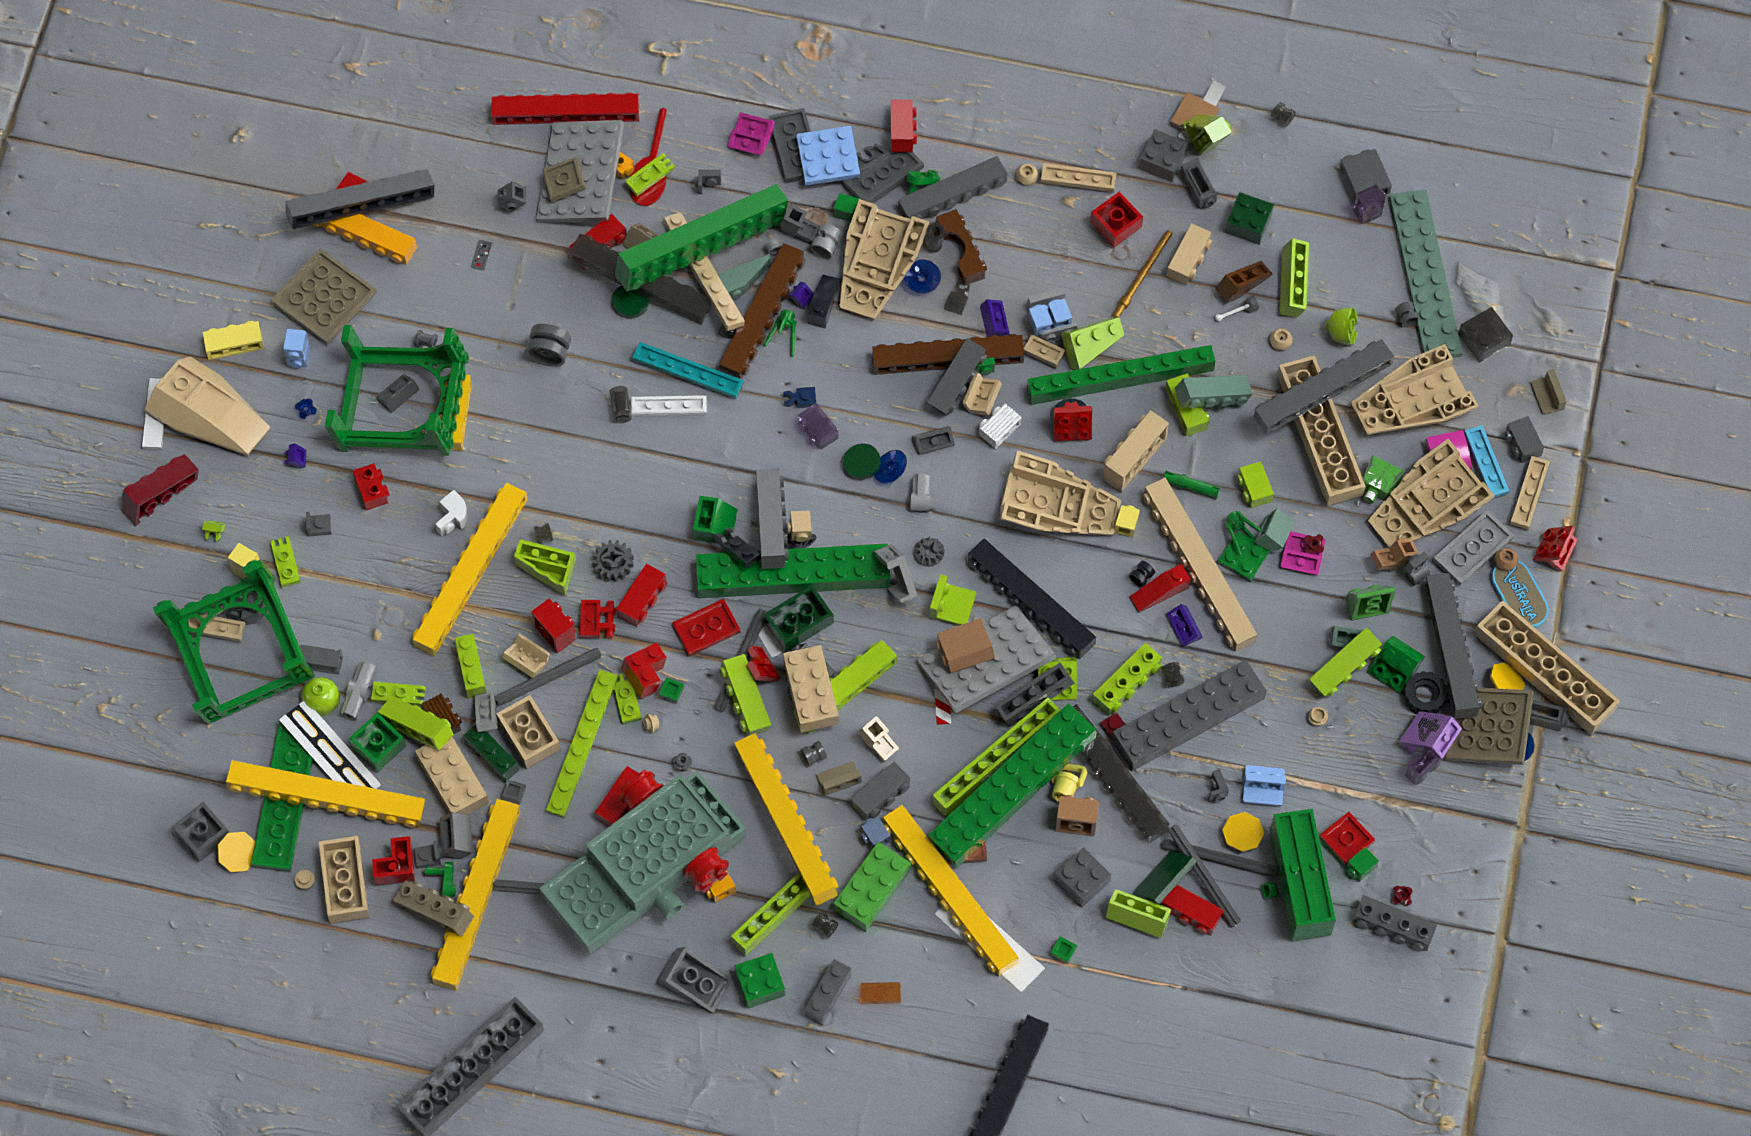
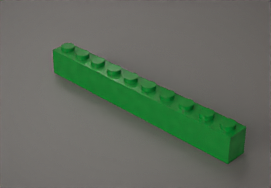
M1212 345L1029 378L1027 380V392L1030 404L1035 405L1169 380L1187 373L1191 376L1213 372L1216 360Z

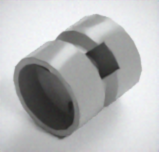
M822 224L817 232V237L814 238L810 246L811 251L819 257L830 259L842 238V232L835 226Z

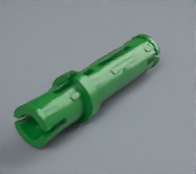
M1168 470L1165 471L1163 477L1167 479L1168 483L1178 486L1179 489H1189L1216 499L1220 490L1218 486Z

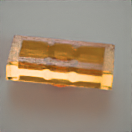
M901 982L861 983V1004L901 1003Z

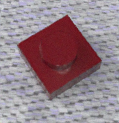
M1116 712L1103 720L1100 725L1112 740L1113 731L1126 724Z

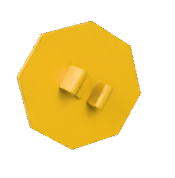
M1505 662L1492 666L1490 679L1496 689L1524 690L1525 683L1513 667Z
M1246 812L1229 816L1222 829L1227 845L1240 852L1256 849L1265 834L1260 819Z
M245 832L227 833L217 845L218 862L229 872L247 871L252 863L256 842Z

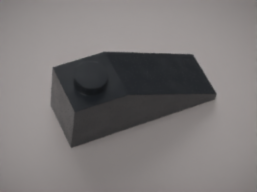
M822 275L808 311V324L826 328L840 285V278Z

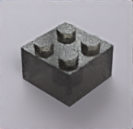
M1492 307L1462 323L1458 333L1479 363L1510 346L1513 334Z

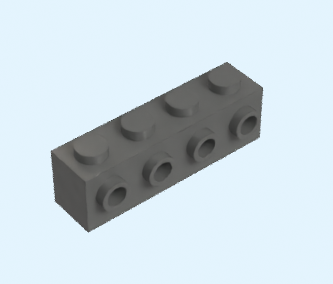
M967 338L927 403L944 414H947L948 411L952 413L957 405L954 401L958 395L962 397L967 389L964 386L967 380L972 381L977 371L974 369L977 364L982 365L987 355L984 354L986 349Z
M1365 895L1362 896L1353 922L1360 928L1372 929L1380 936L1387 935L1398 943L1412 945V948L1418 951L1428 950L1438 925Z

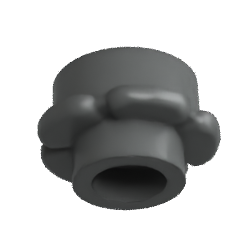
M679 753L678 756H674V768L678 771L688 770L690 764H692L691 757L687 756L686 753Z

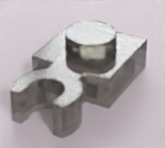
M958 281L956 283V292H950L944 310L962 315L968 302V296L966 295L970 291V284H967L965 289H961V281Z

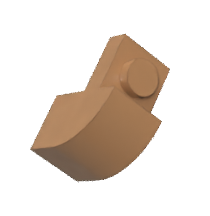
M1407 538L1396 540L1389 548L1374 550L1370 555L1378 571L1387 569L1388 572H1392L1404 567L1409 562L1408 559L1416 553L1419 555L1412 539Z

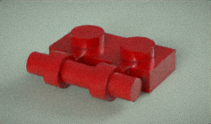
M581 600L580 638H600V631L606 632L607 639L613 638L616 626L614 624V616L616 615L614 601L609 600L606 603V607H601V600ZM600 615L606 616V623H600Z

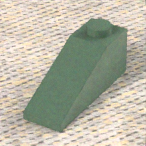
M767 254L718 274L733 300L745 294L771 266V256Z

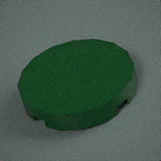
M621 285L613 293V308L620 316L629 319L640 317L646 312L649 305L648 292L643 286L626 291Z
M865 443L850 447L843 458V466L847 474L858 480L874 476L879 471L881 465L880 454L877 449Z

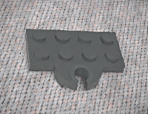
M874 143V146L864 147L866 155L871 156L870 159H863L859 151L856 154L860 177L843 180V183L856 198L873 203L904 182L909 171L919 172L922 170L924 163L913 152H891V148L886 150Z

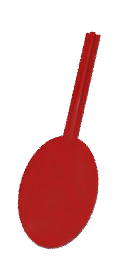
M664 107L660 108L650 156L641 159L634 166V171L630 177L657 158L667 109ZM667 175L639 196H636L629 188L634 202L640 206H650L658 201L665 190Z

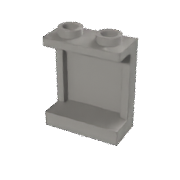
M1062 287L1028 296V308L1031 309L1035 305L1044 304L1047 306L1049 302L1056 299H1065L1066 301L1065 289ZM1072 318L1071 324L1057 328L1051 325V329L1040 332L1038 337L1052 343L1056 339L1062 338L1061 333L1076 329L1077 324L1074 323Z
M893 544L876 550L877 559L888 569L892 568L895 574L897 584L888 587L891 595L899 603L909 602L913 597L918 596L904 555Z

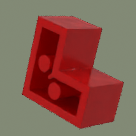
M657 642L623 659L621 670L640 699L657 692L661 681L656 672L664 668L667 657Z
M410 836L390 838L392 857L372 859L373 878L376 886L403 883L405 880L408 882L415 881L413 848Z

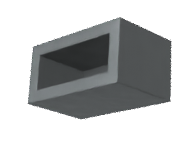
M1529 416L1507 424L1504 432L1505 438L1508 442H1511L1513 454L1519 459L1520 463L1529 461L1531 456H1542L1544 446Z
M451 812L440 818L442 855L461 859L473 853L471 816Z

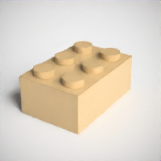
M531 695L496 713L499 725L526 769L560 751L557 737Z

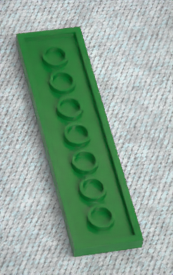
M280 721L271 768L310 776L313 763L312 756ZM265 796L251 863L252 867L291 872L304 804L294 805L282 799L274 801Z

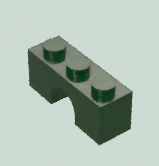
M475 725L463 735L465 744L478 757L481 755L488 762L491 770L504 783L519 771L517 761L488 732H478Z

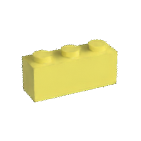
M247 321L244 324L228 325L220 329L212 328L203 332L209 360L264 349L258 321Z

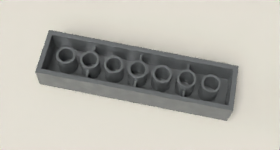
M1245 659L1113 731L1112 741L1130 769L1134 771L1264 700L1267 690Z
M514 997L396 1105L398 1113L421 1136H431L544 1032L543 1024Z

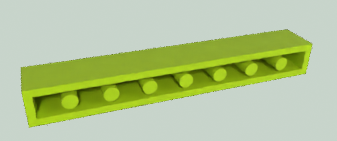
M1046 698L934 793L932 804L946 817L1049 722L1060 709L1049 698Z

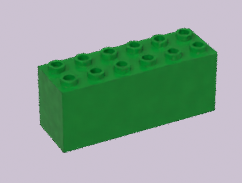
M1313 808L1274 814L1270 835L1292 941L1331 936L1336 917Z

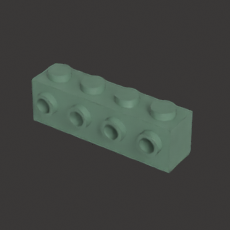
M1246 375L1183 378L1175 387L1181 407L1190 408L1199 406L1212 407L1216 405L1224 407L1234 404L1241 406L1246 404L1253 395Z

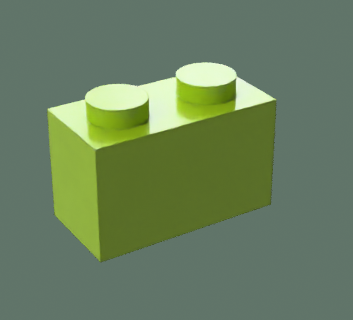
M1262 462L1240 467L1236 477L1239 486H1242L1244 489L1243 497L1245 502H1249L1251 508L1273 502L1274 493Z

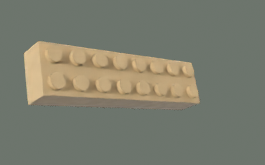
M1315 355L1279 365L1277 376L1285 393L1291 386L1300 385L1309 376L1314 377L1318 375L1321 370ZM1332 399L1294 419L1327 506L1363 496L1366 486Z
M1503 600L1477 625L1474 635L1513 667L1555 705L1567 707L1566 714L1590 735L1617 710L1620 703L1618 698Z

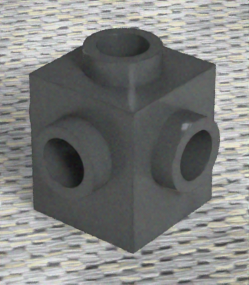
M510 182L498 189V206L507 211H515L517 208L527 203L526 187Z

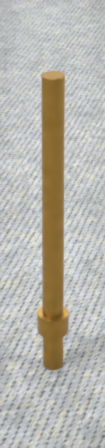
M1166 230L1126 294L1120 298L1112 317H1120L1124 309L1128 308L1131 298L1173 235L1170 230Z

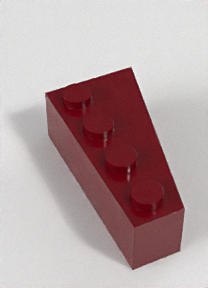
M185 454L174 457L168 464L159 466L153 473L144 475L138 482L129 484L124 488L122 513L136 527L141 523L140 518L144 515L149 517L154 513L156 506L160 503L165 505L169 502L173 493L179 494L198 479L199 469Z

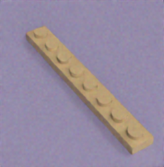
M681 212L664 217V224L668 231L687 223ZM706 256L700 261L690 263L689 266L726 330L729 331L744 326L745 320L708 257Z

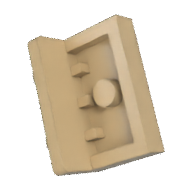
M976 373L972 381H970L968 391L963 398V405L971 414L989 416L1002 383L1000 380L982 378L980 373Z
M518 634L515 643L503 653L502 658L534 678L547 666L550 653L522 634Z

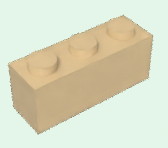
M1191 223L1168 266L1167 277L1185 285L1188 284L1190 279L1193 280L1197 273V265H1201L1204 260L1205 250H1209L1212 245V232Z

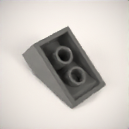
M680 947L674 952L657 982L673 993L714 1013L733 979L686 947Z

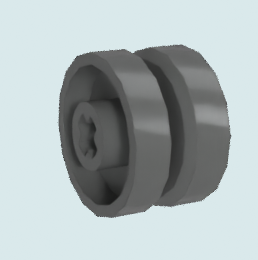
M534 325L529 335L530 340L526 345V356L541 365L553 367L563 365L567 357V349L571 343V335L555 325Z

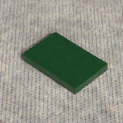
M1170 851L1133 892L1134 895L1160 904L1196 864V860L1191 856Z

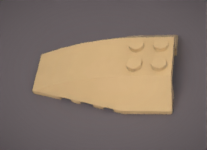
M859 199L847 232L840 308L875 320L916 260L930 222L914 216L908 219L878 209L876 204Z
M1447 439L1415 463L1412 470L1405 475L1402 482L1390 493L1391 495L1380 505L1368 522L1387 546L1390 547L1396 540L1411 538L1414 541L1462 521L1493 499L1495 495L1484 482H1480L1462 460L1460 452Z
M1017 450L1007 476L1000 506V519L1037 531L1113 536L1121 500L1101 488L1097 489L1090 485L1089 481L1076 477L1068 469L1067 471L1062 469L1054 461Z

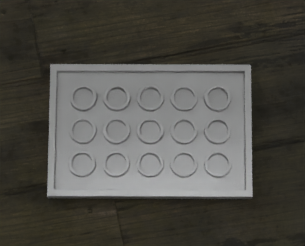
M622 120L553 122L545 168L577 157L586 190L551 202L545 178H543L537 213V221L539 223L608 221L624 128Z
M1016 605L983 623L993 647L994 659L953 673L950 672L948 666H944L941 658L944 654L943 652L939 653L937 648L917 659L918 665L955 713L1056 659L1053 650Z

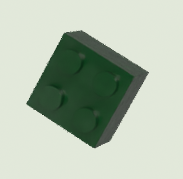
M1239 192L1227 220L1225 233L1260 245L1271 219L1274 204Z

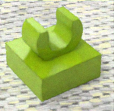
M211 520L204 521L202 530H208L205 533V539H209L210 533L213 532L216 535L215 540H220L221 532L225 531L226 523Z

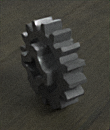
M609 540L608 545L602 542V548L596 547V553L593 554L594 561L592 563L593 567H595V572H600L601 578L607 576L608 581L611 580V577L618 581V576L624 579V573L630 574L631 570L629 567H634V555L631 554V548L626 549V543L619 545V540H616L615 544H612V541Z

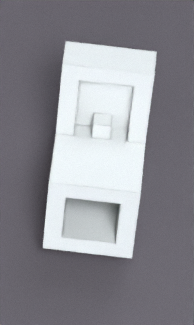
M453 490L440 501L441 510L446 515L435 525L437 532L441 536L453 531L455 525L462 530L468 520L465 501Z

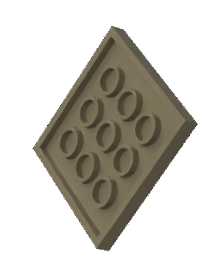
M319 248L271 299V303L328 345L341 332L344 325H347L372 299L377 290Z
M1478 688L1476 695L1481 699V709L1478 710L1476 717L1455 719L1462 730L1446 752V760L1524 765L1534 696L1533 690Z

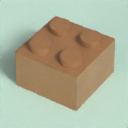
M1073 795L1060 796L1055 832L1094 837L1099 801H1095V799L1090 797L1080 799Z

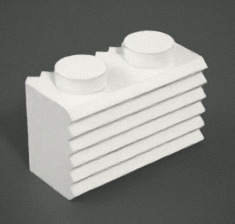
M1004 404L1002 407L998 406L992 412L990 419H984L980 423L979 435L997 449L1021 425L1022 417L1007 406V404Z

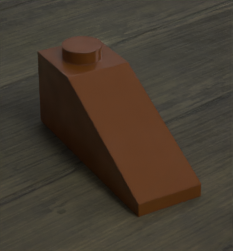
M1262 261L1225 274L1216 291L1226 302H1230L1240 298L1271 277L1273 273Z

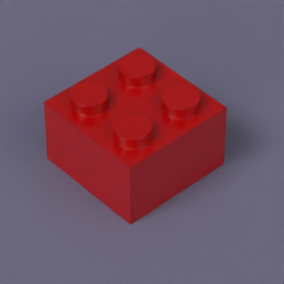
M1119 191L1091 211L1090 223L1113 247H1116L1142 228L1143 216Z
M548 598L531 611L533 626L558 654L576 640V631L573 626L575 623L569 615L565 616L561 612L563 610L556 601L553 602Z

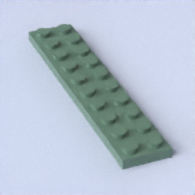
M1427 190L1390 194L1389 199L1411 300L1415 307L1414 312L1419 317L1417 327L1423 353L1445 344L1452 358L1462 357V348Z

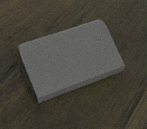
M403 374L376 398L390 412H394L419 391V387L412 378Z
M950 426L913 435L918 455L955 445Z

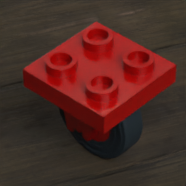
M1072 398L1058 402L1054 408V442L1092 439V406H1087L1083 401Z

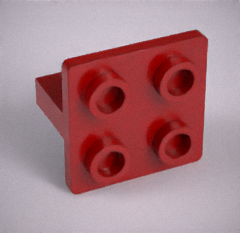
M1573 526L1548 528L1543 534V539L1536 550L1533 560L1535 562L1546 561L1558 572L1564 571L1578 540L1572 535L1575 528Z

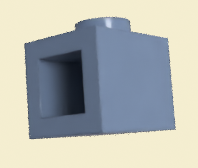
M879 817L875 819L870 818L861 826L862 834H860V837L865 844H869L871 849L878 842L883 845L890 843L891 835Z

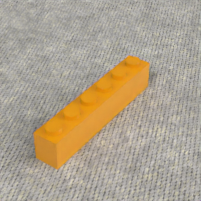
M361 214L313 225L325 228L331 234H338L349 242L354 241L365 249L370 248L380 256H388L396 263L407 265L417 249L415 238Z

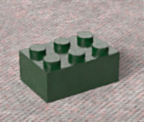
M811 585L764 614V623L786 653L796 644L804 642L834 623V614L814 586Z

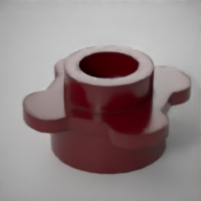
M1321 534L1317 536L1307 535L1305 537L1306 553H1322L1324 551L1322 546L1323 536Z
M1395 886L1393 888L1395 893L1392 899L1393 903L1396 905L1399 903L1406 906L1411 905L1412 888Z

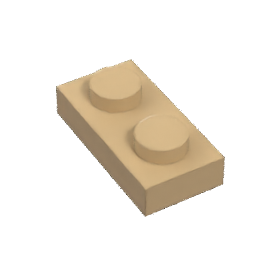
M1031 335L1024 347V353L1057 368L1065 354V349Z

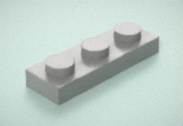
M494 691L475 695L476 727L478 732H488L496 729L497 717Z

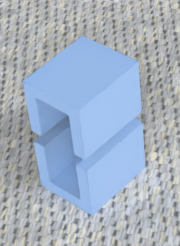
M1065 299L1052 300L1047 306L1045 304L1035 305L1029 309L1028 319L1035 336H1040V332L1051 329V325L1057 328L1072 322V316Z
M287 329L283 348L287 364L293 368H306L310 351L307 333L303 330Z

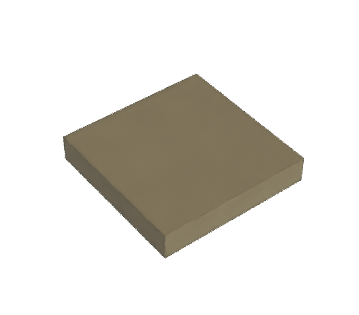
M577 157L542 169L551 202L586 190Z

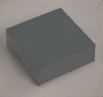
M507 779L501 799L520 804L526 785Z

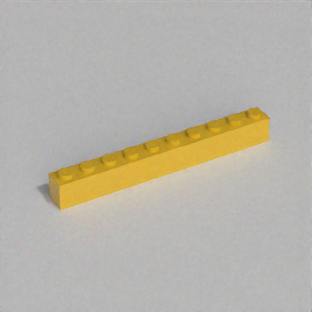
M505 483L504 487L498 490L496 494L497 499L489 505L487 509L488 514L485 519L482 518L480 520L476 534H472L469 539V546L461 552L459 556L460 561L457 566L454 565L452 567L448 581H444L441 586V593L433 599L431 603L432 608L429 613L426 612L424 614L420 628L414 631L412 635L414 647L435 657L527 501L526 491L509 483Z
M756 733L734 742L737 753L816 906L838 896L836 888L839 887L834 876L830 878L828 874L830 868L826 861L822 862L820 858L822 853L818 845H813L812 841H814L811 831H806L804 828L806 822L802 814H797L796 810H798L794 799H789L790 791L786 784L782 785L780 781L782 776L778 768L774 770L772 765L775 763L771 754H766L764 751L767 748L763 739H758Z
M231 760L226 780L227 789L234 793L246 792L254 797L267 796L274 801L282 799L294 805L302 803L307 804L310 808L322 807L330 812L342 811L350 816L362 815L370 820L382 819L390 824H396L397 822L410 828L420 827L425 808L424 798Z
M496 799L495 805L492 804L490 807V819L483 826L482 833H484V836L477 843L476 851L478 852L476 858L473 857L471 860L470 875H466L463 887L465 889L463 894L460 893L457 899V904L461 902L470 908L469 912L474 918L462 937L446 930L444 947H440L437 959H439L438 964L433 966L431 971L434 985L454 991L458 989L493 891V884L498 877L521 812L520 806L517 804Z
M901 805L884 816L883 825L895 839L894 844L896 847L905 852L906 860L911 862V866L914 864L921 880L927 881L930 892L934 896L937 895L943 909L945 911L949 910L955 925L962 927L965 938L969 942L972 941L976 946L977 954L981 958L984 956L992 973L996 972L998 976H1001L1018 964L1019 957L905 807Z

